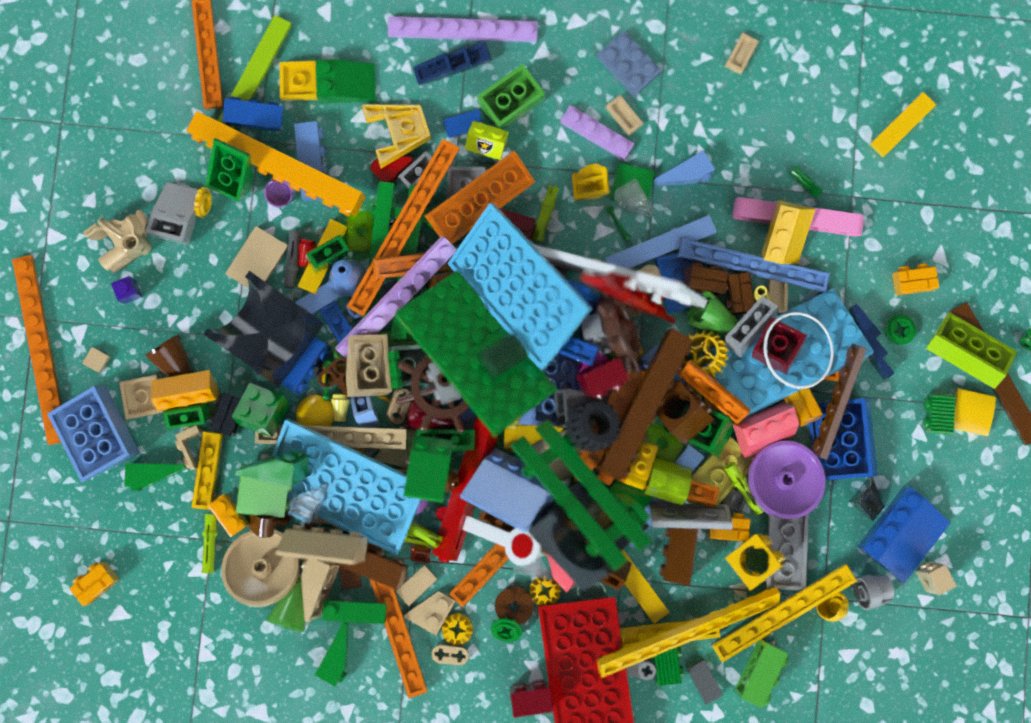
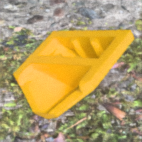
M595 163L587 165L577 173L572 174L574 200L598 199L610 193L608 170L606 167Z

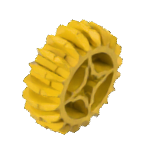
M696 330L694 336L689 333L688 337L693 339L690 344L692 348L689 352L694 358L693 362L715 378V372L722 373L720 367H726L724 361L728 360L726 355L728 349L724 347L726 345L725 342L721 340L719 335L715 336L712 331L707 334V331L703 330L702 334H700ZM711 345L717 350L716 357L710 353ZM687 355V356H684V358H683V360H682V363H683L682 368H683V367L687 364V362H688V361H687L688 355Z

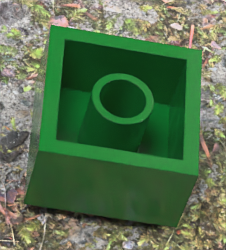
M249 383L232 418L239 426L273 437L289 406V402L282 394Z

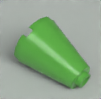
M708 291L703 292L701 295L707 300L705 308L692 305L687 314V317L690 319L687 323L692 327L708 332L712 331L715 334L726 337L739 320L712 293Z
M298 576L292 590L283 599L276 602L267 617V622L274 625L276 623L283 628L304 633L306 621L304 617L301 576Z

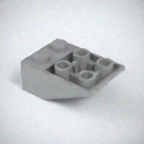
M166 182L150 214L146 233L152 237L189 246L197 218L194 210V201L198 189Z

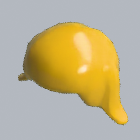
M839 592L817 605L816 609L820 617L827 621L837 622L848 615L849 602L847 597L842 592Z

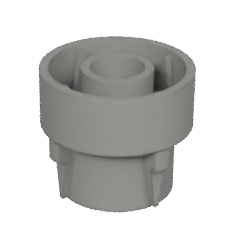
M868 574L856 577L857 582L853 584L855 598L862 609L878 608L887 602L893 601L894 587L888 576H872Z

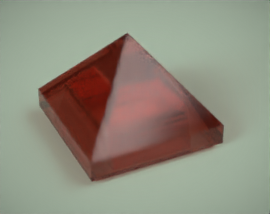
M422 545L411 548V561L430 563V548Z

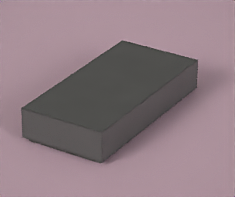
M704 659L687 668L706 705L723 696Z

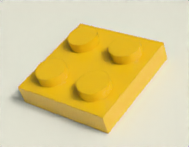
M316 61L280 62L281 101L318 100L316 97Z

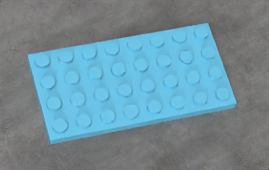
M489 203L447 263L454 272L458 270L480 296L484 306L539 369L546 368L591 310L589 304L493 203Z
M834 288L777 316L778 318L790 312H803L815 317L825 326L830 334L834 348L833 363L827 376L839 371L844 366L846 352L852 343L867 348L864 358L874 352ZM790 315L779 320L780 322L806 334L807 338L787 375L774 368L773 370L788 383L799 386L812 384L824 375L829 366L831 348L828 337L822 327L809 317ZM759 338L742 357L728 349V353H726L728 360L724 361L726 367H720L722 373L716 371V377L714 378L751 409L746 417L804 389L790 387L782 383L773 375L768 365L752 358L753 349ZM713 348L710 351V353L714 357H716L717 353L716 348Z
M289 418L286 419L272 456L290 452L291 450H300L303 454L309 455L307 477L294 485L291 492H287V499H290V504L349 533L360 532L362 533L361 536L368 537V542L397 556L400 553L421 502V499L403 496L407 475Z

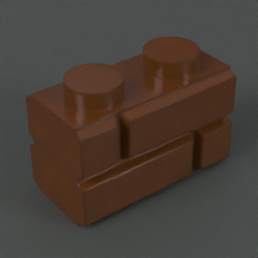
M693 263L685 268L683 285L695 293L702 294L708 291L714 296H721L726 293L728 272L722 271L721 267L718 266L705 268L703 264Z
M750 273L727 275L726 292L728 299L725 300V307L733 315L745 314L755 305Z

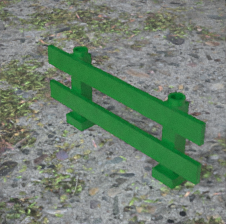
M379 181L376 205L372 206L371 216L374 217L368 268L388 235L390 219L396 220L403 209L392 207L394 183ZM409 185L408 198L415 186ZM424 211L401 251V256L417 254L420 224H428V228L433 229L425 217L430 211ZM382 286L365 316L380 301ZM394 316L391 338L406 340L407 330Z
M546 420L535 428L538 434L550 446L546 451L539 455L524 436L511 445L512 449L526 464L522 468V473L528 479L534 476L538 478L591 543L586 547L589 554L594 557L600 553L616 571L628 559L614 542L625 535L639 552L652 542L641 529L649 520L650 515L638 501L631 505L627 512L576 453L581 447L576 448L574 446L575 442L569 440L571 438L570 434L567 435L565 432L562 437L550 421ZM560 458L615 524L604 532L549 465Z

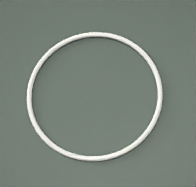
M790 312L778 317L770 325L764 340V355L769 369L779 381L790 387L809 388L815 386L827 376L832 367L834 348L830 334L818 319L809 314ZM790 315H803L817 322L825 331L830 343L831 358L829 366L819 380L809 385L799 386L786 382L776 374L768 359L767 340L769 333L779 320Z

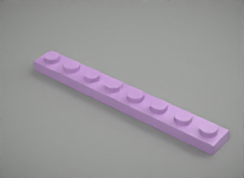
M389 17L388 37L537 42L538 21Z
M442 235L335 349L347 359L349 335H377L395 316V312L402 308L457 249Z

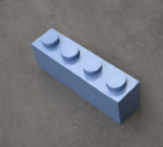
M317 121L294 124L298 161L328 175L327 165L323 164V157H326L325 146L321 145V139L324 138L323 128L319 126ZM301 190V197L304 202L322 200L318 197L316 200H313L305 195V191Z

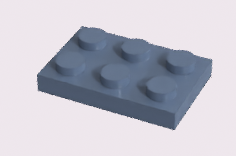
M625 31L620 33L596 56L633 97L640 93L662 72L656 63Z

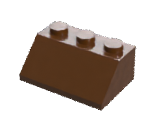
M666 528L665 537H668L667 545L664 544L662 556H665L664 564L660 565L659 570L662 580L690 586L699 528Z

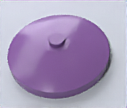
M793 441L772 443L760 450L750 464L748 471L750 493L763 511L776 518L794 519L807 515L817 507L825 491V473L821 462L809 448Z

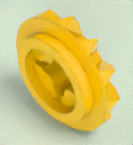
M205 187L197 191L194 201L195 215L200 218H204L209 213L212 204L211 193Z
M540 575L530 585L531 598L538 605L554 604L560 597V585L550 575ZM541 583L546 588L553 586L549 590L550 598H548V596H546L545 594H540L538 596V594L542 591V586L540 585Z
M456 613L448 616L442 625L443 637L448 643L453 645H463L471 638L473 633L470 619L463 614ZM459 621L460 628L466 630V632H459L457 638H455V631L449 628L455 627Z

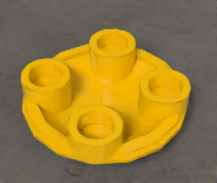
M311 395L304 398L296 410L298 423L309 426L332 425L334 413L331 402L329 400L324 401L322 396Z

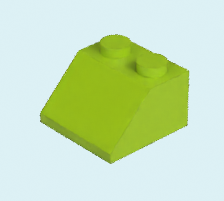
M655 458L644 494L683 505L688 497L692 480V469Z

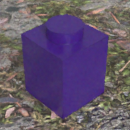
M130 276L111 283L117 301L123 304L142 297L136 280Z

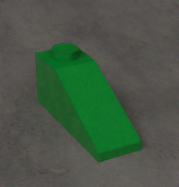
M417 429V435L452 440V452L474 450L475 430H464L463 433H459L457 430L428 429L427 431Z
M125 463L124 487H131L130 491H143V487L153 486L189 468L182 464Z
M334 598L323 600L322 620L385 624L387 604Z
M349 622L342 623L315 673L316 677L333 686H336L338 682L342 684L347 675L345 669L348 659Z

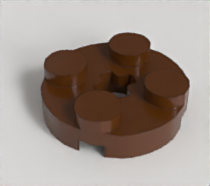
M510 586L498 594L495 601V611L498 618L505 619L508 617L510 620L515 619L516 623L522 625L532 616L534 603L531 595L524 588ZM515 600L520 608L511 611V607H508V605Z

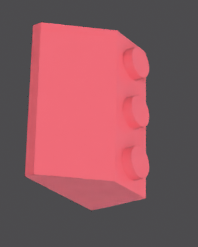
M785 402L778 403L746 417L739 424L733 423L743 459L757 454L764 447L772 443L793 438L799 426L795 407Z

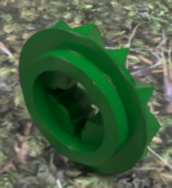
M900 314L891 317L885 326L886 336L890 339V342L897 345L911 342L916 334L915 323L906 315ZM897 325H899V327H907L906 329H904V331H902L903 335H901L900 333H894V331L898 328Z
M499 617L498 620H493L491 633L500 641L513 642L521 637V624L516 623L515 619L510 620L508 617L505 619Z

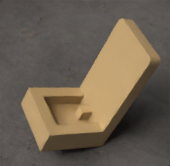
M189 425L183 428L184 431L175 435L177 439L175 444L178 450L182 451L185 456L183 461L186 467L191 470H197V462L187 441L202 434L203 429L199 425Z

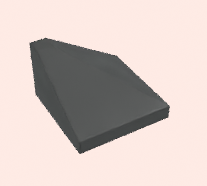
M732 489L720 504H726L729 509L741 514L746 500L739 491Z

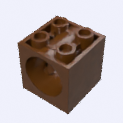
M680 380L673 384L669 391H666L664 395L665 402L656 411V415L670 433L684 444L715 420L710 414L713 411L701 400L702 397L695 389L693 390L688 383L684 385ZM691 403L688 413L682 418L677 419L680 408Z

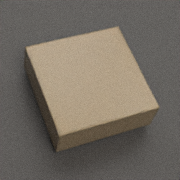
M91 347L82 364L101 373L110 356Z

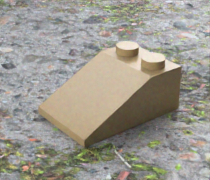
M387 334L348 336L346 366L347 397L382 396L392 392Z
M305 559L303 562L301 577L304 617L307 622L321 617L323 600L328 599L337 576L339 566L328 561Z

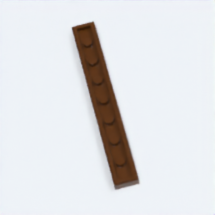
M968 302L949 311L984 332ZM1007 373L998 386L992 389L1023 444L1027 446L1031 444V413Z

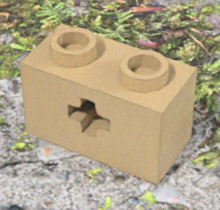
M927 561L920 565V569L915 571L926 592L941 595L957 587L945 564Z

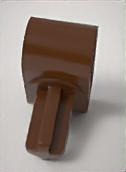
M341 357L333 360L318 374L317 382L324 388L336 384L347 396L346 368L342 372L336 368L338 361L345 362L347 366V359ZM325 373L331 376V382L327 385L321 381Z
M285 513L284 517L249 514V529L256 536L262 538L272 537L274 535V526L286 525L290 522L288 513Z

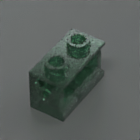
M514 334L511 337H503L494 347L488 346L481 352L482 355L479 362H482L484 368L491 376L490 378L494 380L523 363L529 353Z

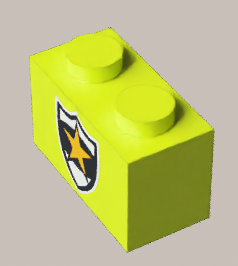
M473 121L467 134L465 150L501 160L506 148L509 132Z

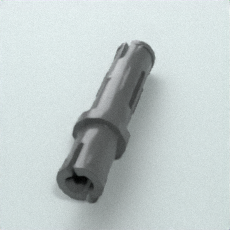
M291 230L289 234L286 266H284V288L295 289L296 275L299 272L300 231Z

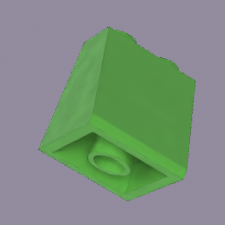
M240 476L236 513L284 517L285 511H289L290 499H287V492H291L292 487Z

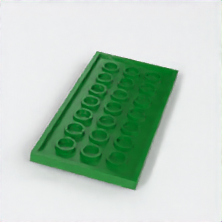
M458 270L395 312L396 318L494 437L557 391V388L544 372L539 369L484 306L480 296Z

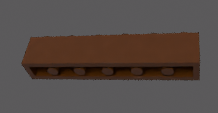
M308 520L298 523V525L305 526L306 530H311L312 527L317 526L316 523ZM324 528L323 532H330L331 529ZM367 545L366 557L363 562L354 565L331 562L395 590L402 587L409 565L405 564V560L398 557L390 558L386 552L381 550L373 551L369 549V545Z

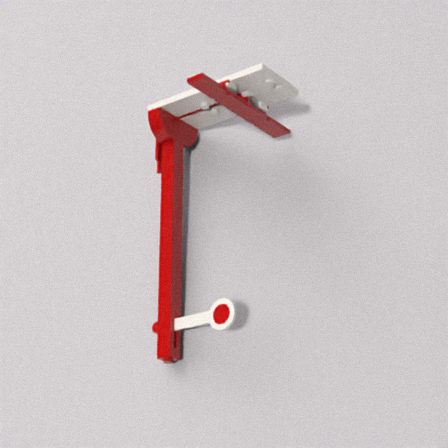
M532 244L563 278L567 271L580 274L584 282L654 319L672 324L676 321V319L666 314L663 306L659 305L663 297L686 305L691 304L702 308L706 306V299L681 283ZM477 416L472 429L475 430L474 450L465 451L457 475L459 478L458 487L452 491L448 506L440 507L436 512L437 519L442 521L438 533L442 537V541H436L440 545L437 548H433L432 554L438 556V560L444 563L457 561L468 531L504 546L507 556L513 563L529 565L538 558L541 546L528 531L525 533L515 528L511 532H507L472 517L475 505L460 498L483 460L494 450L498 435L496 437L493 436Z

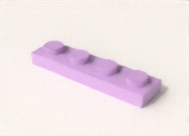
M571 105L560 121L564 126L623 161L634 146V143Z

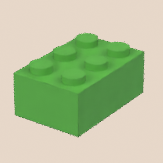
M521 64L477 96L478 105L493 125L502 130L545 101V92L524 64Z
M762 639L759 640L751 653L734 692L740 698L763 709L764 705H768L771 700L770 693L780 680L778 675L781 669H784L788 663V653Z

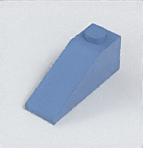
M701 151L657 177L653 185L657 187L697 184L700 181L704 183L712 178L715 168L705 152Z

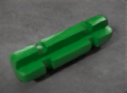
M794 167L790 172V176L794 179L796 178L797 182L807 191L809 190L813 197H818L823 191L822 188L815 185V182L805 173L803 174L799 167Z
M398 350L388 352L390 378L393 379L391 387L393 389L403 387V381L400 379L402 372L398 368V363L400 362L398 361L400 358Z

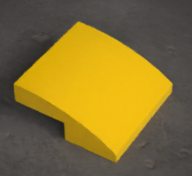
M957 388L955 394L954 429L988 436L993 420L996 396Z

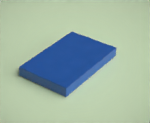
M678 253L655 258L661 278L678 282L682 285L684 283L685 268L695 263V261L678 258ZM663 297L667 314L689 310L692 307L691 304L686 305Z

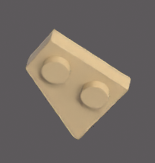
M408 429V449L382 448L374 460L408 468V465L405 463L410 456L414 435H417V430Z
M438 591L407 612L404 617L437 635L455 600Z

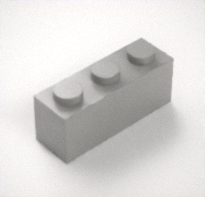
M762 296L725 337L726 347L739 357H742L762 335L770 319L777 318L778 306Z

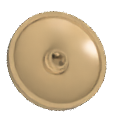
M274 530L272 537L262 538L249 531L238 537L228 548L222 562V580L228 593L240 603L251 607L269 606L283 599L294 587L300 572V558L276 555V550L283 533Z

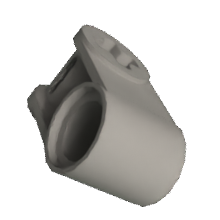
M643 660L627 667L628 676L651 680L656 674V669L651 661ZM649 665L651 672H647L645 675L642 668H646Z

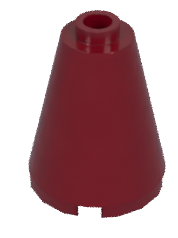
M424 396L423 399L431 405L432 400ZM414 400L410 402L405 420H408L407 425L403 424V428L409 430L420 429L426 413L418 407ZM433 417L428 429L456 430L453 418L440 419Z

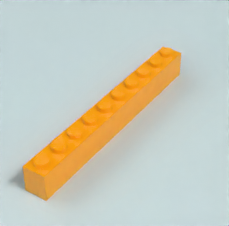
M198 111L195 112L186 130L192 135L191 139L199 143L205 141L208 143L207 147L211 149L213 140L217 138L250 154L251 165L257 167V172L265 176L269 173L273 175L272 179L281 184L285 181L289 183L288 187L297 192L300 189L305 191V195L313 200H316L318 197L323 200L322 204L330 208L334 205L340 208L338 212L348 217L350 214L354 216L358 214L366 198V195L361 191Z

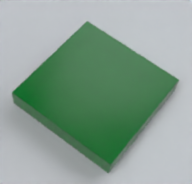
M618 163L610 200L646 209L655 171Z

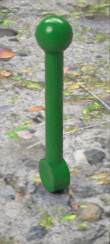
M608 206L606 209L607 213L613 217L623 234V239L628 241L630 235L625 232L614 214V208Z
M325 361L324 366L327 367L331 361ZM327 373L325 375L326 385L329 384V374ZM325 388L322 399L327 401L330 396L328 388Z

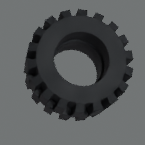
M593 398L570 410L571 413L567 415L569 421L565 423V426L568 427L566 433L567 435L570 434L571 438L569 440L575 442L574 446L576 448L581 447V450L584 452H594L612 445L613 441L617 440L619 437L617 434L621 431L618 427L621 425V420H618L619 414L614 412L615 408L613 405L609 406V402L606 400L602 402V399L594 400ZM589 416L596 421L598 434L593 433L589 428Z

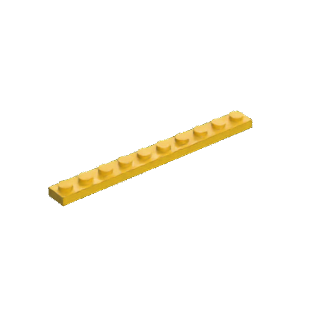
M777 587L764 590L760 594L747 597L743 601L730 604L701 618H695L691 622L678 625L667 632H661L652 638L641 640L635 645L624 647L610 655H604L597 660L599 672L602 677L768 610L780 603V592Z

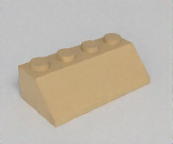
M293 525V528L285 529L276 550V555L354 565L365 561L368 537L361 536L362 533L350 532L348 535L342 534V530L331 529L330 532H323L324 528L312 527L311 530H306L305 526Z

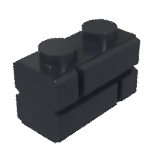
M224 392L222 396L219 395L215 404L218 406L215 414H211L208 424H210L209 429L234 437L239 425L232 418V415L241 398Z

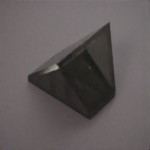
M868 477L849 501L850 504L872 521L875 520L885 507L880 500L874 477Z

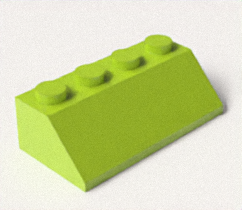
M949 311L926 347L927 350L994 389L1006 377L1018 352Z

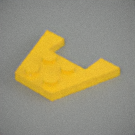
M361 104L367 123L386 120L393 142L392 146L376 149L380 168L387 166L431 140L421 105Z

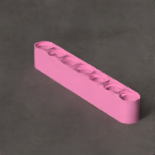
M742 197L735 198L732 218L770 224L777 202ZM815 208L809 230L848 236H862L863 215Z

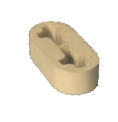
M399 388L393 392L386 411V419L390 423L401 424L404 421L410 402L398 405L396 399L400 394H403V396L409 394V390ZM393 413L399 414L398 418L392 416Z
M438 644L433 648L432 658L435 662L441 664L463 665L468 661L469 652L462 646ZM441 648L444 653H449V656L444 655L442 659H439L435 652H438ZM461 650L462 654L466 655L461 661H458V657L451 656L452 654H458Z

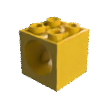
M755 534L725 558L749 590L759 586L786 565L784 562L785 557L779 550L775 551L771 546L773 542L766 534ZM752 546L758 549L764 548L770 556L769 569L764 574L756 571L751 572L746 566V552Z

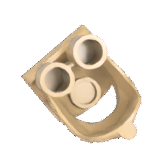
M141 209L137 210L134 215H128L122 221H109L100 217L97 221L98 224L95 223L83 231L86 238L95 241L110 236L115 247L98 258L100 264L107 271L111 270L116 273L134 259L139 258L140 255L145 256L151 251V244L147 240L146 233L148 220Z

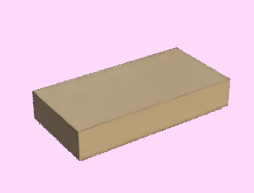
M742 32L725 67L741 75L759 41Z
M621 95L605 106L628 136L644 124Z
M768 279L770 301L778 306V314H783L788 311V284Z
M424 565L396 593L410 606L438 578Z

